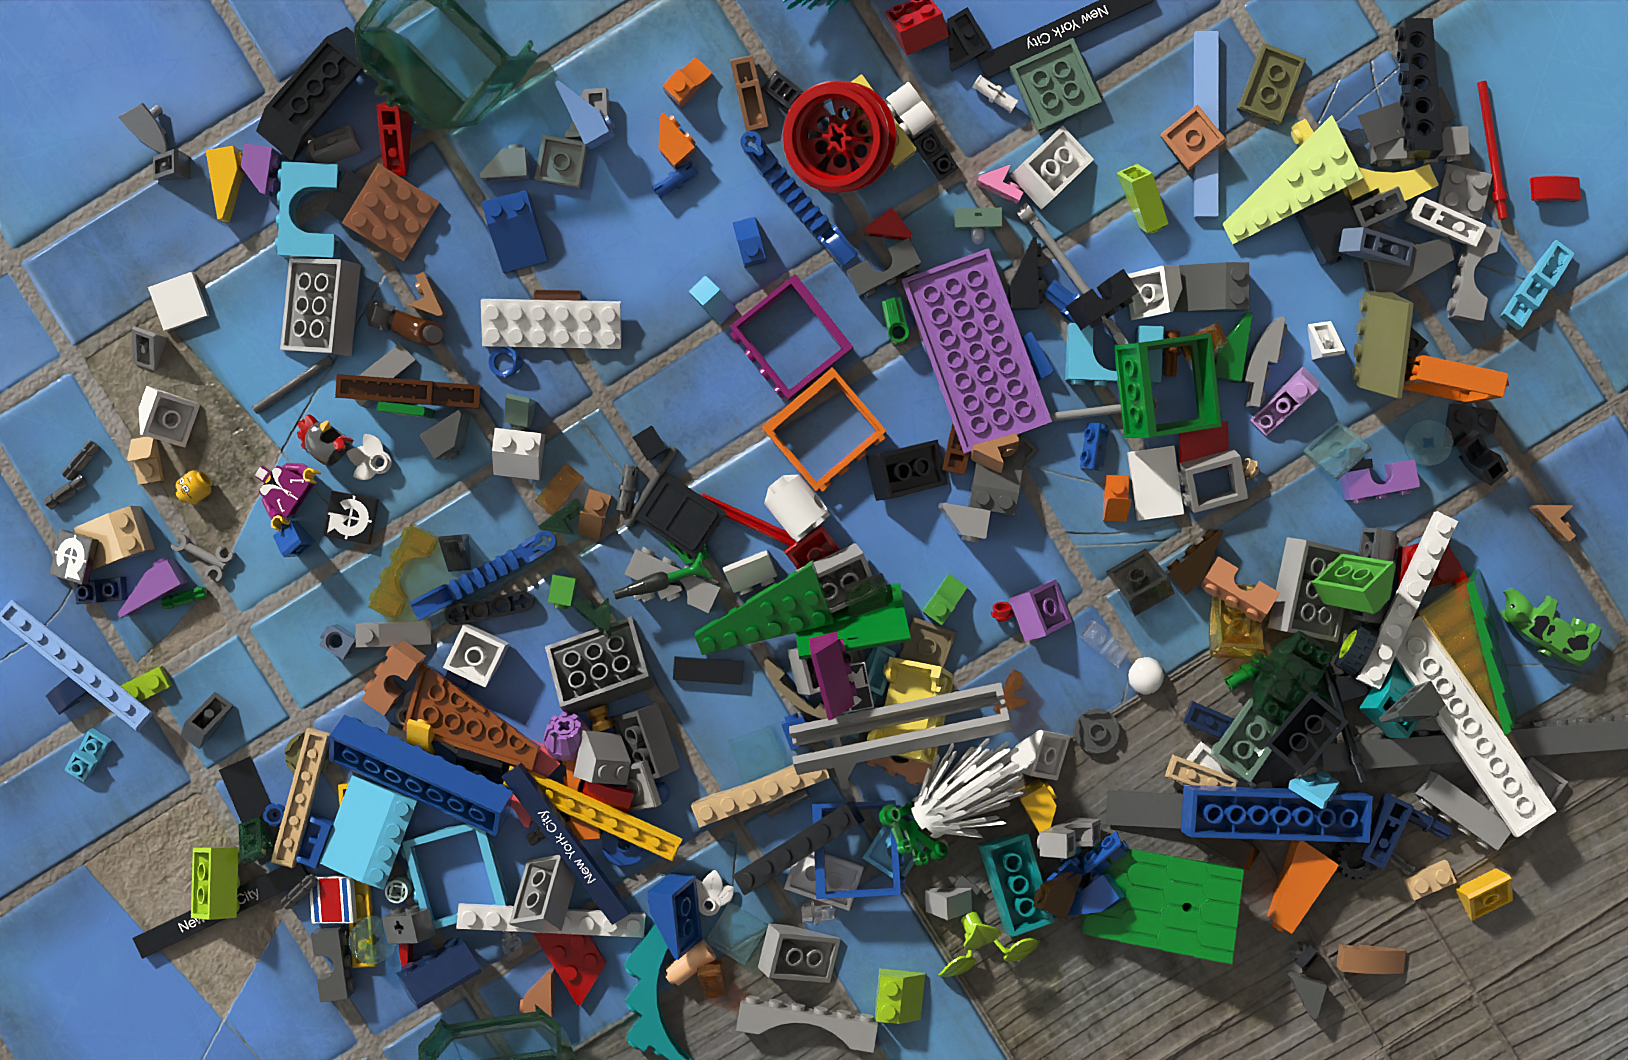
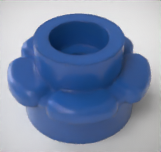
M269 804L265 808L266 811L263 813V819L271 826H278L282 822L285 807L281 804Z

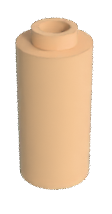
M703 939L679 960L675 959L665 967L667 972L664 974L671 984L675 983L679 986L714 961L716 955L711 946Z

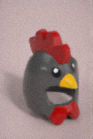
M311 414L306 415L304 419L298 422V427L301 430L297 432V436L302 441L301 447L325 466L331 467L336 464L354 441L351 437H347L331 426L330 421L318 422Z

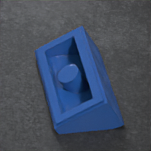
M1029 332L1021 337L1037 381L1053 373L1054 370L1033 333Z

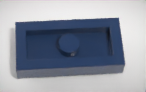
M1191 701L1182 722L1222 738L1234 721V718Z

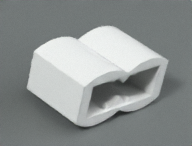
M909 82L886 98V103L893 117L900 121V127L912 139L920 135L936 121L933 113Z

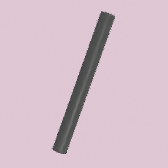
M329 355L252 406V409L256 414H259L333 364L334 361Z
M670 446L623 523L628 528H632L637 520L635 518L679 450L675 447Z

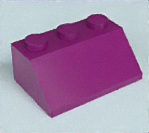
M837 632L809 638L811 657L828 721L833 720L854 706L853 696H857L855 682L850 683L848 675L852 674L849 660L844 661L842 654L846 653L844 640L838 639Z

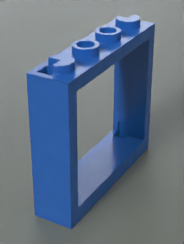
M896 800L854 802L858 810L882 809L888 804H892L896 808L901 807V805H896ZM846 803L812 804L813 824L823 818V812L835 811ZM891 828L894 888L827 891L825 848L823 846L814 852L816 899L901 895V890H905V876H900L899 866H904V857L897 850V843Z

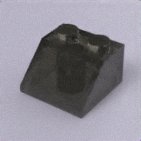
M1146 548L1106 571L1121 599L1134 617L1175 594L1169 577Z

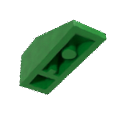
M1253 312L1242 314L1214 353L1217 380L1232 383L1242 381Z

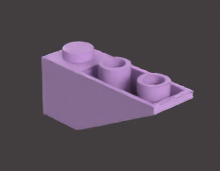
M1303 366L1255 413L1250 421L1267 436L1318 390L1320 382Z

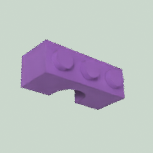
M1415 459L1385 464L1386 477L1380 484L1372 480L1369 468L1339 473L1344 500H1352L1353 504L1367 502V497L1375 496L1376 499L1390 497L1389 493L1398 491V495L1413 493L1412 488L1420 487Z

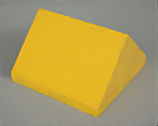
M1497 868L1455 888L1471 921L1513 901L1511 877Z

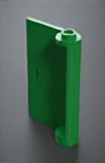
M900 583L877 586L879 592L833 612L834 624L797 632L796 640L799 660L812 658L809 638L837 632L838 639L844 640L846 652L910 642L911 637Z

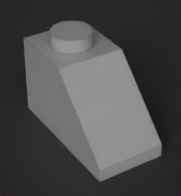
M508 145V148L501 149L482 170L480 178L484 182L530 180L529 152L525 147L522 148V145Z

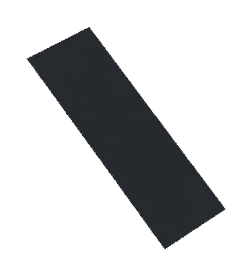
M248 757L220 769L219 772L260 865L272 859L280 824L278 826H271L263 819V813L266 811L265 808L271 803L251 757Z

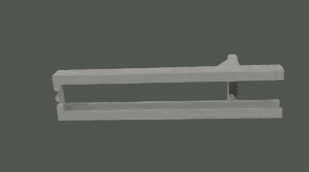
M1001 683L841 715L829 721L826 718L789 726L793 746L831 739L834 747L832 749L793 756V765L797 775L835 768L842 789L850 787L849 776L856 763L1012 731ZM998 704H1001L1002 707L1000 709L1001 714L847 746L843 745L847 736Z

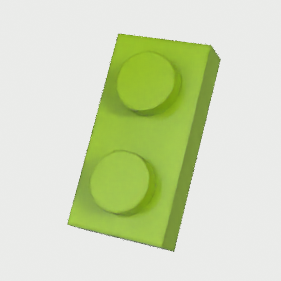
M159 666L120 686L142 702L172 687V684L163 666Z

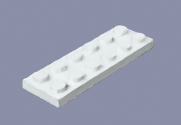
M481 299L482 346L622 348L621 301Z

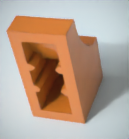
M695 57L689 64L680 70L678 69L663 85L664 92L682 108L710 79L713 73Z

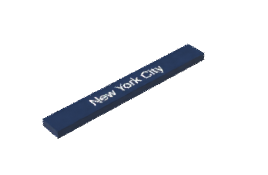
M520 763L501 776L502 779L513 791L514 795L609 922L613 925L630 915L632 912L630 907L524 765Z

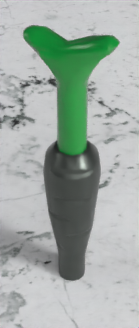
M699 552L695 562L690 567L669 574L662 571L650 574L622 589L613 591L617 600L624 597L661 591L668 588L670 582L692 575L705 576L709 579H712L713 576L703 565V555Z

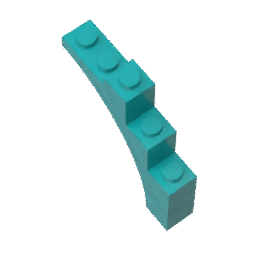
M654 923L627 957L623 965L626 967L625 970L629 975L634 978L637 976L640 978L625 999L629 1010L635 1014H641L628 1030L626 1038L630 1046L636 1050L641 1049L644 1052L651 1045L654 1053L660 1057L665 1056L668 1060H693L673 1037L662 1014L659 1000V975L661 963L668 946L657 925Z

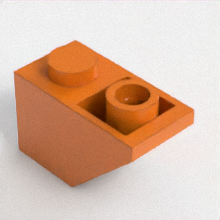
M663 112L660 115L659 151L673 168L677 170L696 153L694 147L696 142L687 132L683 134L678 129L681 125L672 115L668 117Z

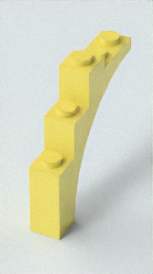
M1306 119L1297 122L1291 127L1292 139L1299 146L1314 133ZM1430 164L1414 170L1395 173L1375 172L1358 167L1363 179L1338 191V194L1344 192L1348 202H1351L1370 192L1372 195H1376L1399 186L1404 200L1407 201L1439 186Z

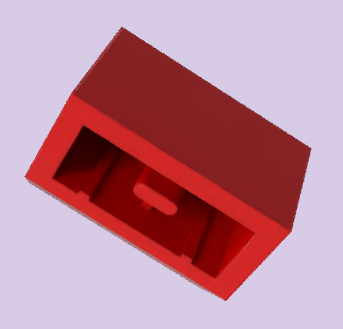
M909 0L885 11L894 35L907 56L949 37L943 13L933 0Z

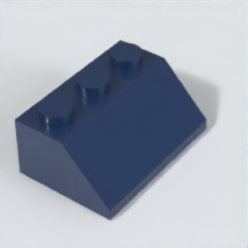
M452 938L446 941L440 949L425 953L419 961L407 963L396 974L407 996L419 1009L480 974L482 970L465 942L460 938Z

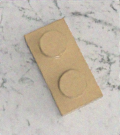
M1445 859L1411 875L1402 877L1413 900L1457 883L1450 865Z

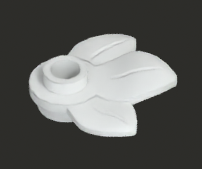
M364 434L363 446L347 451L350 461L358 466L354 471L353 477L359 480H369L376 474L386 473L391 468V457L388 453L384 452L382 442L373 435ZM380 458L384 460V465L381 467L377 465V460Z
M716 870L710 872L703 882L696 879L699 911L703 915H715L719 911L720 906L729 903L733 898L734 887L723 886L721 876ZM711 901L713 903V907L707 908L705 906V902Z

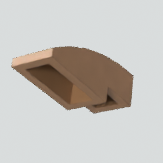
M753 55L730 59L746 131L768 127Z
M1339 944L1336 967L1342 972L1400 974L1404 973L1406 950L1361 944L1359 946Z

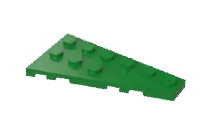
M813 560L807 563L806 567L789 574L788 578L783 581L774 583L751 597L740 607L737 608L736 606L731 609L727 615L720 619L717 618L695 631L694 637L701 654L705 655L834 624V617Z

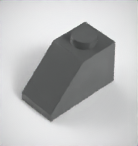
M214 692L185 721L181 737L200 749L215 734L233 708V704Z

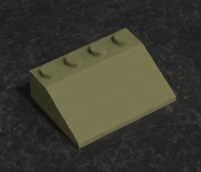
M1364 291L1363 297L1360 298L1359 310L1361 312V319L1357 322L1356 332L1359 336L1358 344L1354 346L1356 362L1355 367H1352L1351 379L1360 388L1395 398H1402L1414 303L1393 292Z

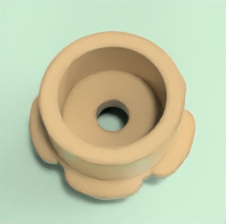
M1250 458L1242 461L1245 480L1256 477L1259 472L1258 461L1251 460Z

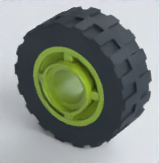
M1359 622L1351 629L1340 646L1334 665L1350 675H1355L1371 655L1377 643L1379 632Z

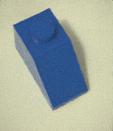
M755 217L733 222L744 268L767 262Z
M290 521L289 525L283 523L281 525L282 532L278 531L273 535L284 558L298 557L315 542L298 521Z

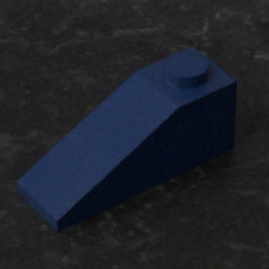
M1384 792L1374 813L1370 831V843H1366L1362 857L1363 860L1385 870L1413 811V805Z

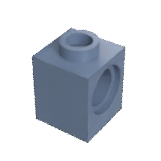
M338 624L331 625L330 627L327 626L320 636L323 640L319 646L342 660L349 658L356 647V635ZM336 634L341 636L343 640L340 647L334 643Z

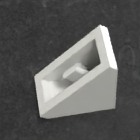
M1331 321L1308 324L1312 360L1345 354V349Z

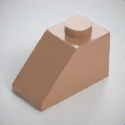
M550 968L526 992L523 999L520 1000V1013H523L524 1021H551L555 1015L554 968Z

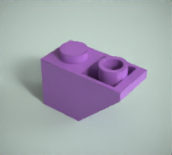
M244 143L241 162L242 169L261 194L272 198L273 192L277 188L276 169H279L281 163L279 152L271 147Z

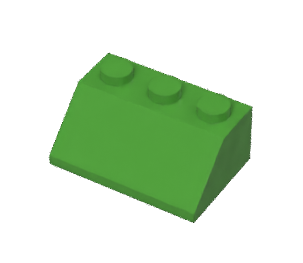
M1341 554L1312 583L1323 604L1375 614L1390 599L1396 565L1391 561Z

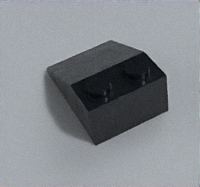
M938 439L866 456L876 501L888 500L948 484L945 470H942L943 461Z

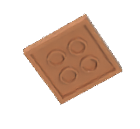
M378 163L342 224L404 261L440 202Z

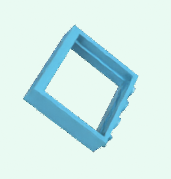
M465 822L408 837L402 841L401 854L407 860V876L410 881H413L415 888L413 890L414 901L416 904L419 903L420 908L430 909L434 929L456 924L458 914L434 920L414 846L475 829L495 899V904L492 905H511L492 834Z

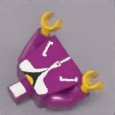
M303 463L277 465L273 471H270L265 466H261L258 469L255 477L264 483L259 493L263 496L262 503L271 519L272 528L282 532L281 525L283 523L286 525L290 524L285 518L294 517L317 483L314 480L315 474L320 475V471L312 469Z

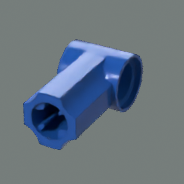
M1054 279L1043 293V297L1058 308L1068 321L1075 323L1065 307L1080 297V295L1073 294Z

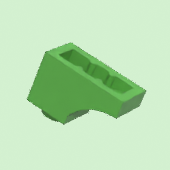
M948 574L922 611L940 625H943L968 587L951 574Z

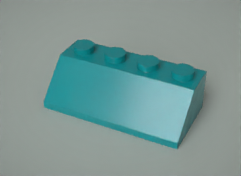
M1028 833L1001 836L978 844L1004 932L1014 937L1054 923L1053 915L1033 907L1035 892L1043 884Z

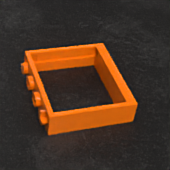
M1422 355L1407 359L1403 390L1472 403L1504 397L1505 389L1509 387V380H1507L1509 373Z
M833 367L762 427L815 491L820 489L822 492L832 484L830 480L836 474L841 477L850 469L848 464L855 459L858 462L868 454L865 449L871 444L876 447L885 439L883 434L886 432L885 428ZM834 381L876 432L816 482L776 435L774 430L829 383Z

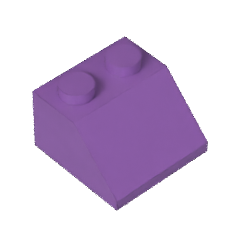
M1056 579L1009 598L1025 641L1047 636L1072 622Z

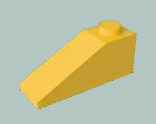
M235 146L206 150L217 219L224 223H229L245 173L241 167L243 152Z

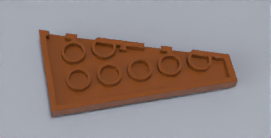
M421 663L402 731L407 732V722L409 719L414 721L421 719L431 725L435 734L433 738L435 741L513 765L522 763L526 769H535L541 746L427 664Z

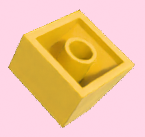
M1037 779L1019 789L1016 793H1024L1018 796L1039 833L1051 827L1056 810L1054 799L1057 796L1047 782L1043 783L1040 779Z

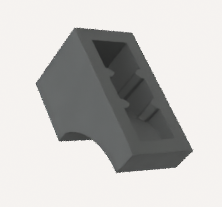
M1399 186L1373 196L1371 195L1350 205L1361 227L1372 225L1408 208Z

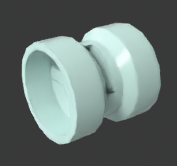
M406 876L395 877L385 888L386 898L393 903L404 901L412 893V881Z

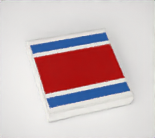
M346 875L315 876L318 884L313 889L311 888L310 891L312 923L356 922L354 879Z

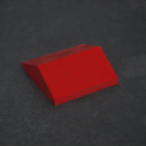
M821 524L784 552L798 570L806 566L810 561L813 560L815 562L840 549Z

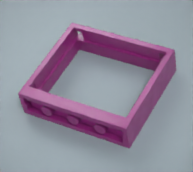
M796 274L730 326L733 330L730 333L732 338L738 345L741 342L747 348L744 353L752 363L754 361L759 363L762 367L759 369V372L767 381L771 378L776 385L773 389L781 399L783 397H786L787 400L791 399L853 349L848 339ZM793 288L841 349L789 390L741 329Z

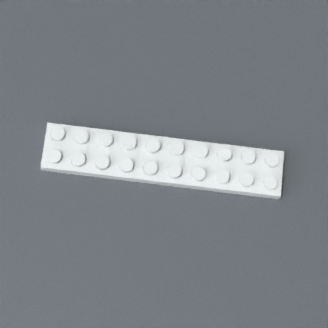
M1419 614L1413 618L1394 659L1413 686L1432 681L1446 704L1439 711L1440 715L1435 718L1512 834L1515 837H1519L1557 811L1507 737L1504 736L1503 731L1425 616Z

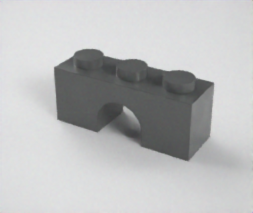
M909 238L888 248L887 253L891 259V267L884 272L875 271L870 266L868 260L847 270L846 274L859 298L862 296L869 298L878 293L877 288L883 285L886 288L898 282V277L904 274L908 277L919 271L917 267L921 265V261Z
M345 925L317 928L311 933L314 957L327 956L334 964L333 972L324 973L317 979L320 1003L348 999L356 988L355 978L351 977L350 969L352 968V955L348 954L347 947L350 941L349 933L345 931Z

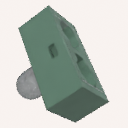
M1002 208L955 209L953 212L954 231H971L972 242L980 245L985 240V230L1001 229Z

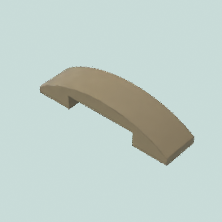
M768 657L765 659L764 664L771 680L785 698L810 715L821 719L828 718L822 701L816 707L812 706L781 680L785 671Z

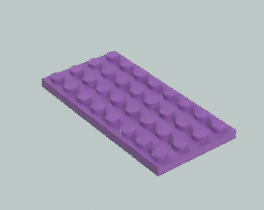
M989 248L901 279L964 454L971 452L972 445L1015 433L1019 435L1052 423Z

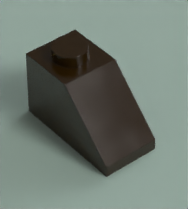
M1068 871L1041 884L1040 888L1035 892L1033 907L1066 920L1083 875Z

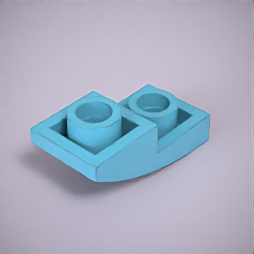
M94 728L88 730L79 749L73 752L65 771L85 782L102 759L112 739Z

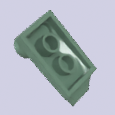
M1261 696L1254 699L1250 698L1220 741L1213 745L1210 756L1231 774L1246 783H1250L1272 751L1265 743L1284 723L1281 711Z

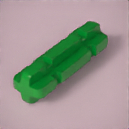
M203 586L194 590L177 593L173 596L163 597L161 599L162 607L166 610L175 606L192 603L196 600L206 599L208 597L207 589Z

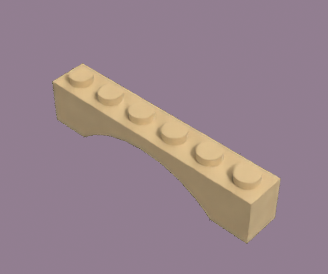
M792 764L752 782L692 802L691 807L700 828L830 778L828 769L797 775Z

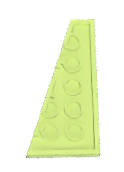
M1331 115L1222 224L1232 245L1363 179L1333 116Z

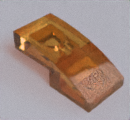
M566 463L541 492L535 502L554 516L568 500L572 492L584 480V477Z

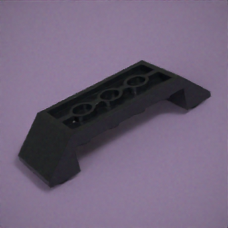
M348 27L326 36L265 106L256 132L293 162L308 145L304 140L305 137L363 71L369 75L383 59V56Z

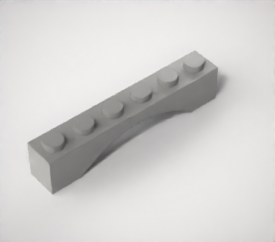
M747 995L746 998L741 997L736 1031L761 1034L781 1024L808 1023L832 1032L843 1040L850 1049L874 1053L878 1022L870 1014L862 1013L860 1016L851 1015V1012L846 1010L828 1011L827 1008L822 1006H815L813 1009L805 1007L802 1003L788 1005L782 1004V1001L777 999L763 1001L753 995Z

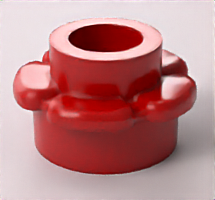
M998 602L993 605L991 616L996 618L998 622H1006L1009 618L1013 617L1014 612H1012L1009 603Z

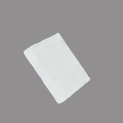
M193 272L148 287L163 331L167 332L210 316Z

